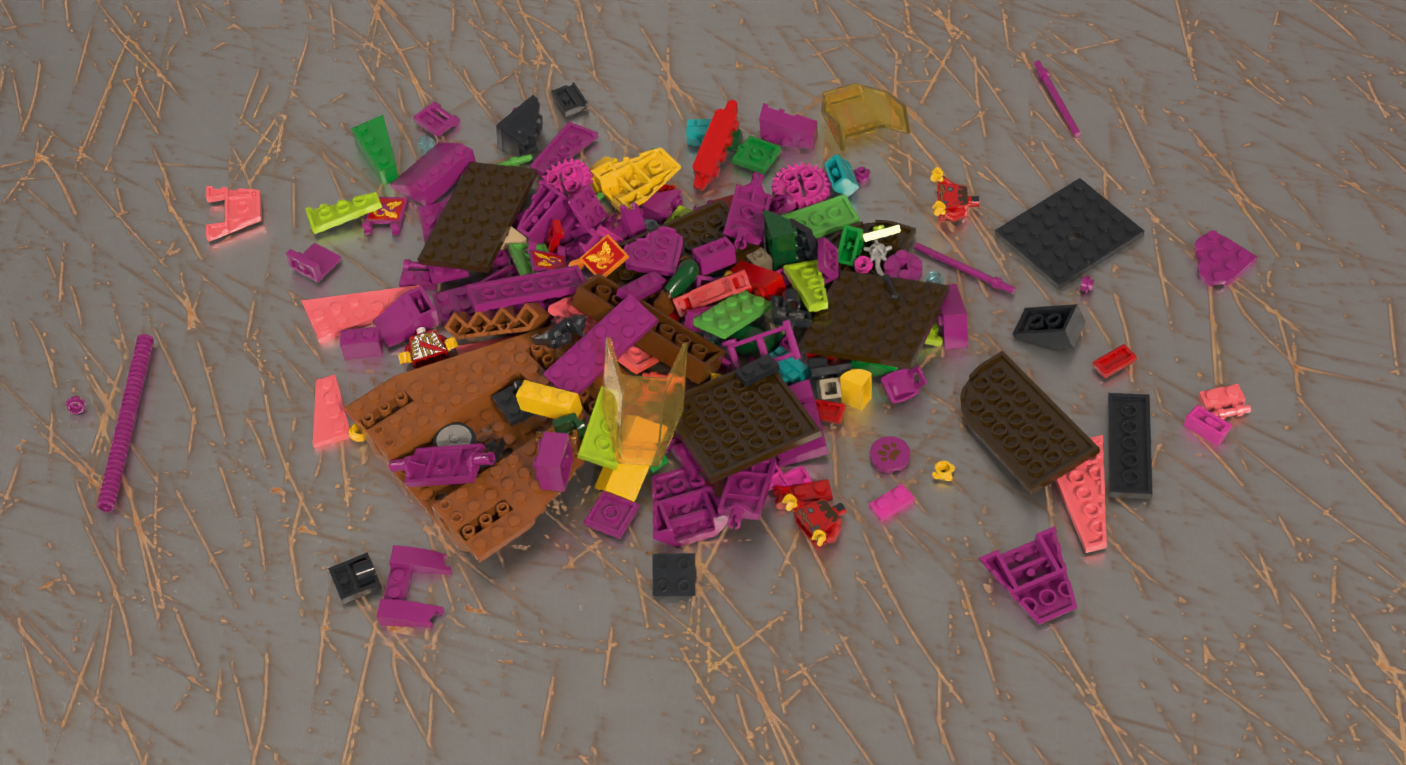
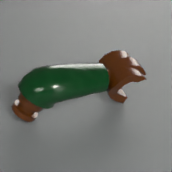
M683 256L679 259L678 269L664 287L665 291H657L650 295L651 300L654 302V307L668 316L675 308L671 299L680 296L698 277L699 266L695 260L688 256Z

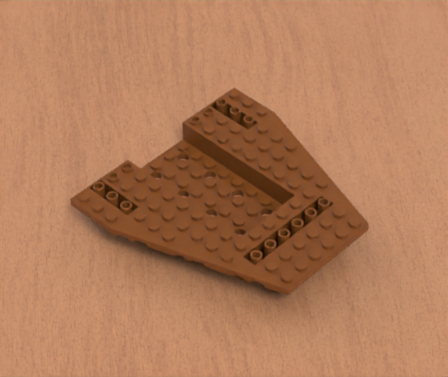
M547 326L393 376L344 407L345 412L356 423L371 450L388 469L391 459H404L405 457L412 456L416 448L434 447L433 439L439 429L450 423L468 425L475 433V444L482 443L484 445L491 438H504L506 445L498 461L493 465L479 469L477 473L479 475L476 476L474 483L408 487L404 483L406 478L405 471L391 472L459 550L470 552L479 563L529 530L536 523L535 519L545 512L549 502L555 499L561 492L542 490L539 481L536 480L537 471L533 468L534 457L538 456V442L543 438L544 432L540 435L536 434L540 431L554 432L552 421L556 419L536 414L511 427L494 404L492 396L512 386L515 381L520 379L523 382L527 380L556 388L544 377L543 373L582 338L580 335L573 333L572 340L557 349L547 348L545 344L535 345L530 338L537 332L543 333L550 327ZM616 362L579 395L583 409L578 420H583L586 430L601 386L621 392L620 407L625 403H634L642 393L641 386ZM486 428L491 429L487 433L481 432L483 429ZM577 432L569 435L574 460L568 482L574 476L573 473L576 469H580L584 464V460L577 458L583 439L580 440ZM512 452V453L509 454L508 456L504 457V455H505L506 453ZM440 496H446L440 501L437 500Z

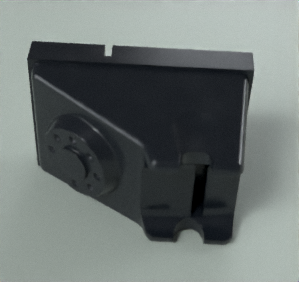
M534 95L529 97L496 125L497 148L502 152L505 150L517 157L538 151L536 144L538 136L542 133L543 116L540 114V103L537 97Z

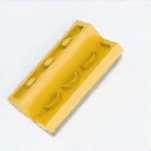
M626 414L618 434L617 470L603 466L594 488L635 502L666 427L637 415Z

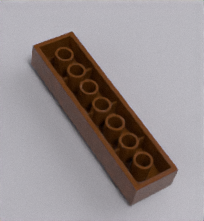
M597 274L577 287L572 306L599 323L623 301V299L616 296L617 290L621 287L603 275ZM642 299L639 301L657 318L658 323L634 345L699 385L709 378L712 373L719 370L726 352L725 350Z

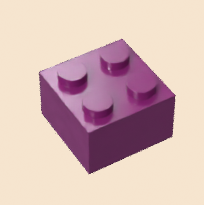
M544 431L543 438L538 442V456L534 457L533 468L537 471L536 480L539 481L542 490L561 492L566 490L574 460L569 434Z

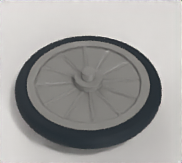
M450 423L437 431L433 439L434 447L475 444V433L466 424Z

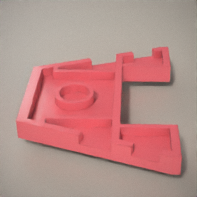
M206 186V199L208 203L225 200V222L206 225V238L208 242L262 221L260 190L242 188L228 190V187L214 189L213 186Z

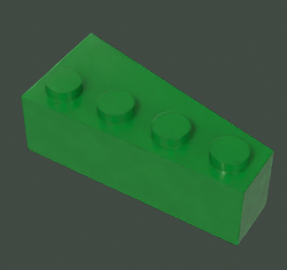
M381 115L351 128L357 147L382 185L389 184L399 177L384 116Z

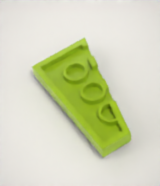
M377 192L353 197L351 201L343 199L338 200L337 204L328 206L325 203L319 205L320 208L312 209L308 207L305 210L314 234H317L352 219L359 218L367 213L374 212L382 208Z
M818 260L784 265L786 277L794 289L798 291L808 311L817 312L822 309H828L824 279L817 267Z

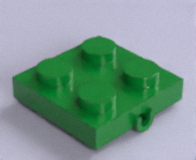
M749 135L743 144H739L738 151L732 157V163L764 175L781 153V146Z

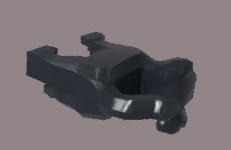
M574 314L573 316L562 318L555 316L551 320L552 326L543 333L537 332L530 339L535 345L545 344L547 348L557 349L563 344L569 343L573 338V333L584 337L583 330L587 319L583 314Z

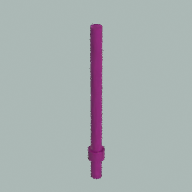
M1040 60L1035 61L1034 65L1040 80L1045 83L1074 137H1079L1081 133L1053 85L1048 70L1043 67Z
M918 242L914 245L915 250L989 283L991 287L997 290L1002 289L1010 294H1014L1016 287L1005 283L1003 279L997 276L987 275Z

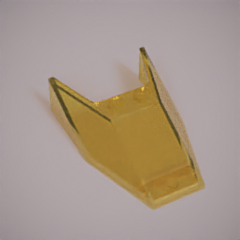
M853 83L822 93L821 114L841 152H845L846 139L848 137L856 138L862 133H874L880 128H888L905 134L910 133L906 105L889 91Z
M606 337L602 408L618 464L660 465L683 414L688 342L683 343L669 375L661 378L623 375L618 365L611 338Z

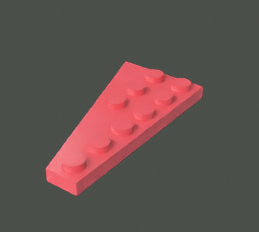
M1103 435L1090 438L1099 447V454L1055 480L1085 553L1104 549L1107 544Z

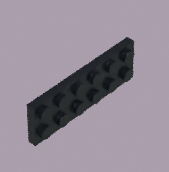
M1108 393L1109 497L1152 499L1150 394Z

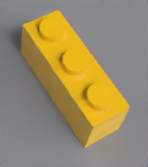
M524 380L516 394L522 411L553 419H558L572 413H576L577 417H579L583 409L577 393Z

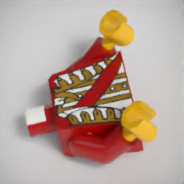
M419 327L415 331L416 335L409 338L410 344L406 346L404 352L398 354L400 365L412 363L414 369L448 359V351L459 346L455 337L446 338L443 335H438L436 330L427 331L425 327Z

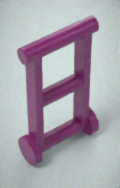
M790 320L783 321V326L753 337L738 342L736 339L721 343L722 347H727L733 369L737 370L741 367L735 347L756 340L762 357L768 354L763 337L784 330L791 353L774 358V360L779 362L791 357L794 360L802 358Z

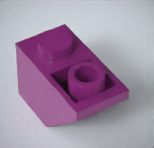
M674 189L654 193L642 205L645 213L644 218L658 225H663L678 206L682 205L681 190Z

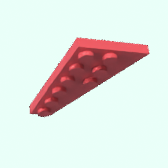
M419 285L301 301L321 344L341 336V330L359 329L374 323L373 321L403 293L419 287Z

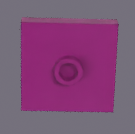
M602 491L585 518L584 526L621 539L640 506L633 501Z

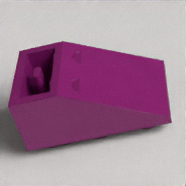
M422 285L403 293L373 321L375 326L380 328L382 338L388 348L416 335L415 331L419 327H425L427 330H430L440 325L437 310Z

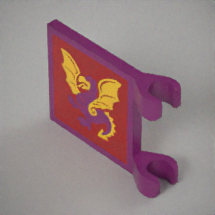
M379 197L382 208L367 213L366 219L362 223L364 234L372 233L373 224H391L390 228L393 229L392 235H399L409 199L403 197Z
M528 241L529 244L526 247V252L529 254L533 271L542 272L568 267L564 246L557 245V252L550 253L536 250V241Z

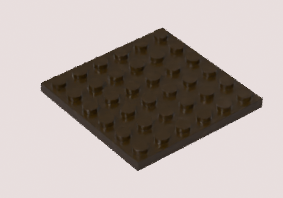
M840 270L838 278L834 280L827 292L828 309L816 312L812 325L808 327L798 345L799 351L912 369L950 292V287L944 284L890 277V282L895 292L899 294V299L893 300L887 282L883 281L882 276Z
M734 370L658 402L659 408L710 484L822 436L821 429L778 372L745 387L736 378Z

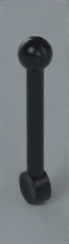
M883 275V281L887 282L892 293V299L898 300L899 294L895 292L890 282V275Z

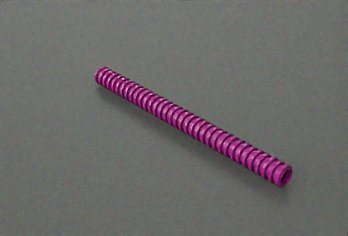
M141 334L137 337L97 502V508L104 512L113 511L116 499L118 498L154 344L153 337L147 334Z

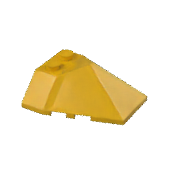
M657 148L639 153V156L629 159V157H624L623 161L613 164L612 161L606 162L591 170V174L603 196L620 212L621 205H626L627 210L632 209L633 202L638 206L645 203L681 169V165L664 149Z

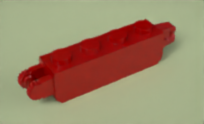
M736 100L728 101L724 109L720 108L714 113L692 165L695 176L693 188L704 192L708 184L713 183L714 179L719 176L721 162L724 163L727 156V147H731L733 142L732 135L734 131L737 132L740 125L737 116L738 104Z

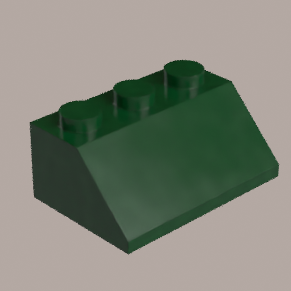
M764 210L766 252L773 259V271L783 268L784 265L799 263L796 252L798 251V244L795 239L798 238L796 227H792L790 219Z
M751 322L726 339L713 335L714 344L722 347L721 343L736 339L738 342L772 329ZM778 332L763 337L769 354L778 345L780 339L784 337L782 333ZM756 340L735 347L736 352L744 356H751L755 359L761 357Z

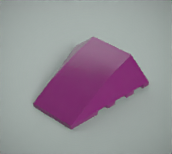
M682 467L652 476L653 539L677 548L715 537L727 524L729 517L718 515L721 498H718L714 494V490L705 484V480L698 472L697 475L691 477Z
M1055 526L1037 533L1032 542L1003 554L996 550L978 559L1037 625L1077 609Z

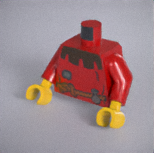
M938 167L932 170L931 180L933 182L939 181L937 183V201L932 206L935 209L934 214L938 216V222H956L967 218L969 207H979V196H968L967 186L951 182L943 176V171Z
M791 494L785 496L782 503L787 504L786 510H794V523L816 549L820 548L823 544L836 542L841 532L840 517L847 513L846 508L841 502L831 507L825 499L801 501Z

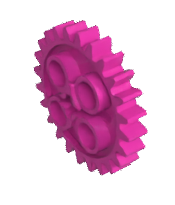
M573 158L569 162L567 159H564L563 164L558 161L556 167L551 165L552 170H546L547 176H542L544 182L564 194L568 200L575 196L585 185L594 183L591 179L593 175L584 162H580L579 159L575 161Z
M804 162L800 166L794 163V167L787 165V169L781 168V173L776 172V177H773V182L771 183L774 198L783 194L793 198L794 207L792 211L796 207L799 210L820 203L822 200L826 201L827 196H830L831 183L827 172L824 173L823 168L818 170V165L811 167V163H808L807 166H804ZM798 176H800L801 185H802V189H803V191H804V196H805V197L802 196V193H801V185H800V183H799Z

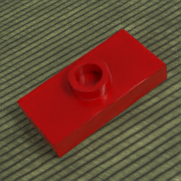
M1123 344L1093 361L1092 367L1105 379L1135 362L1137 356Z
M815 399L820 421L841 425L846 405Z

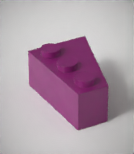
M763 103L759 117L762 140L779 146L814 149L818 135L816 120L798 114L793 116L784 113L785 110L779 108L778 111L769 108L768 104Z
M540 180V187L531 198L532 204L529 209H526L517 227V230L526 237L527 241H536L537 244H542L545 241L552 220H560L561 222L571 210L568 204L569 200L564 194L543 180Z
M948 284L950 292L937 317L944 348L968 347L967 312L957 284Z

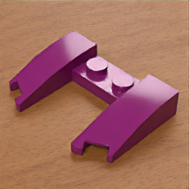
M633 202L632 209L627 210L626 205H621L620 212L623 232L618 236L626 241L647 232L638 205ZM593 228L588 231L591 239L585 245L581 242L579 243L581 256L599 242L597 233ZM584 265V275L588 278L593 277L594 275Z
M809 379L788 387L821 429L822 436L777 455L780 459L777 463L779 467L829 454Z
M393 545L389 561L391 568L384 598H381L377 612L380 626L433 627L429 620L435 613L442 616L444 608L406 600L413 573L452 575L451 566L446 567L444 560L448 559L446 554L422 548Z

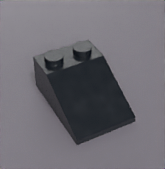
M1078 304L1030 307L1024 309L1012 335L1014 338L1055 350L1073 349L1086 321Z

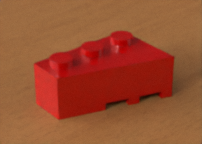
M742 260L729 270L735 273L744 269L752 287L746 291L758 297H763L767 301H770L771 295L782 296L783 292L787 290L781 273Z

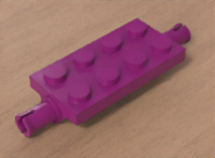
M759 172L753 173L749 184L745 186L737 184L733 194L723 234L736 238L734 242L736 248L739 247V244H741L740 249L746 248L747 242L759 246L764 230L763 211L769 210L772 195L764 192L762 186L764 176L760 173L758 178Z
M639 207L640 212H641V214H642V217H644V216H645V213H644V211ZM608 213L605 219L593 229L596 231L598 226L601 225L618 236L623 232L621 213ZM589 233L578 236V239L564 246L568 265L571 261L581 257L579 243L581 242L585 245L591 239Z
M482 443L416 448L412 456L405 457L404 459H391L389 469L391 472L405 471L406 478L404 483L408 487L474 483L480 465H493V461L496 459L493 452L484 453L486 447Z
M770 458L728 477L718 507V515L729 517L727 521L729 528L733 529L736 523L735 529H739L742 518L760 520L776 468L775 458Z

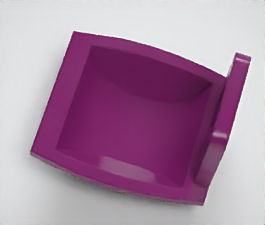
M916 366L912 370H897L880 379L891 404L900 403L920 393L919 389L927 384L920 366ZM915 373L919 375L920 383L915 381Z

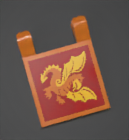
M607 234L583 256L571 261L568 266L578 265L580 270H582L585 265L594 276L601 274L607 277L625 262L629 256Z

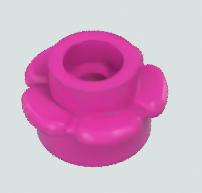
M866 256L858 257L854 263L855 270L858 273H868L873 267L871 259Z

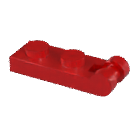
M829 479L786 487L775 486L772 488L773 497L776 498L775 506L777 509H786L787 504L782 503L787 494H791L801 501L833 500Z

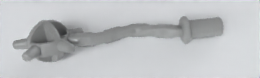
M875 239L871 247H864V251L869 252L871 262L875 260L877 274L883 276L885 273L882 272L880 263L881 260L884 262L887 260L885 256L887 251L892 249V246L885 247L884 244L878 243V240Z

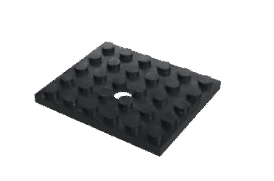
M1079 178L997 228L994 235L1053 287L1059 290L1143 237L1144 230ZM1071 233H1079L1083 236V239L1070 240L1068 236Z

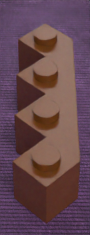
M525 303L520 312L514 306L500 308L496 314L490 309L485 312H475L473 317L467 312H454L444 328L456 339H471L535 331L542 328L550 314L538 303Z

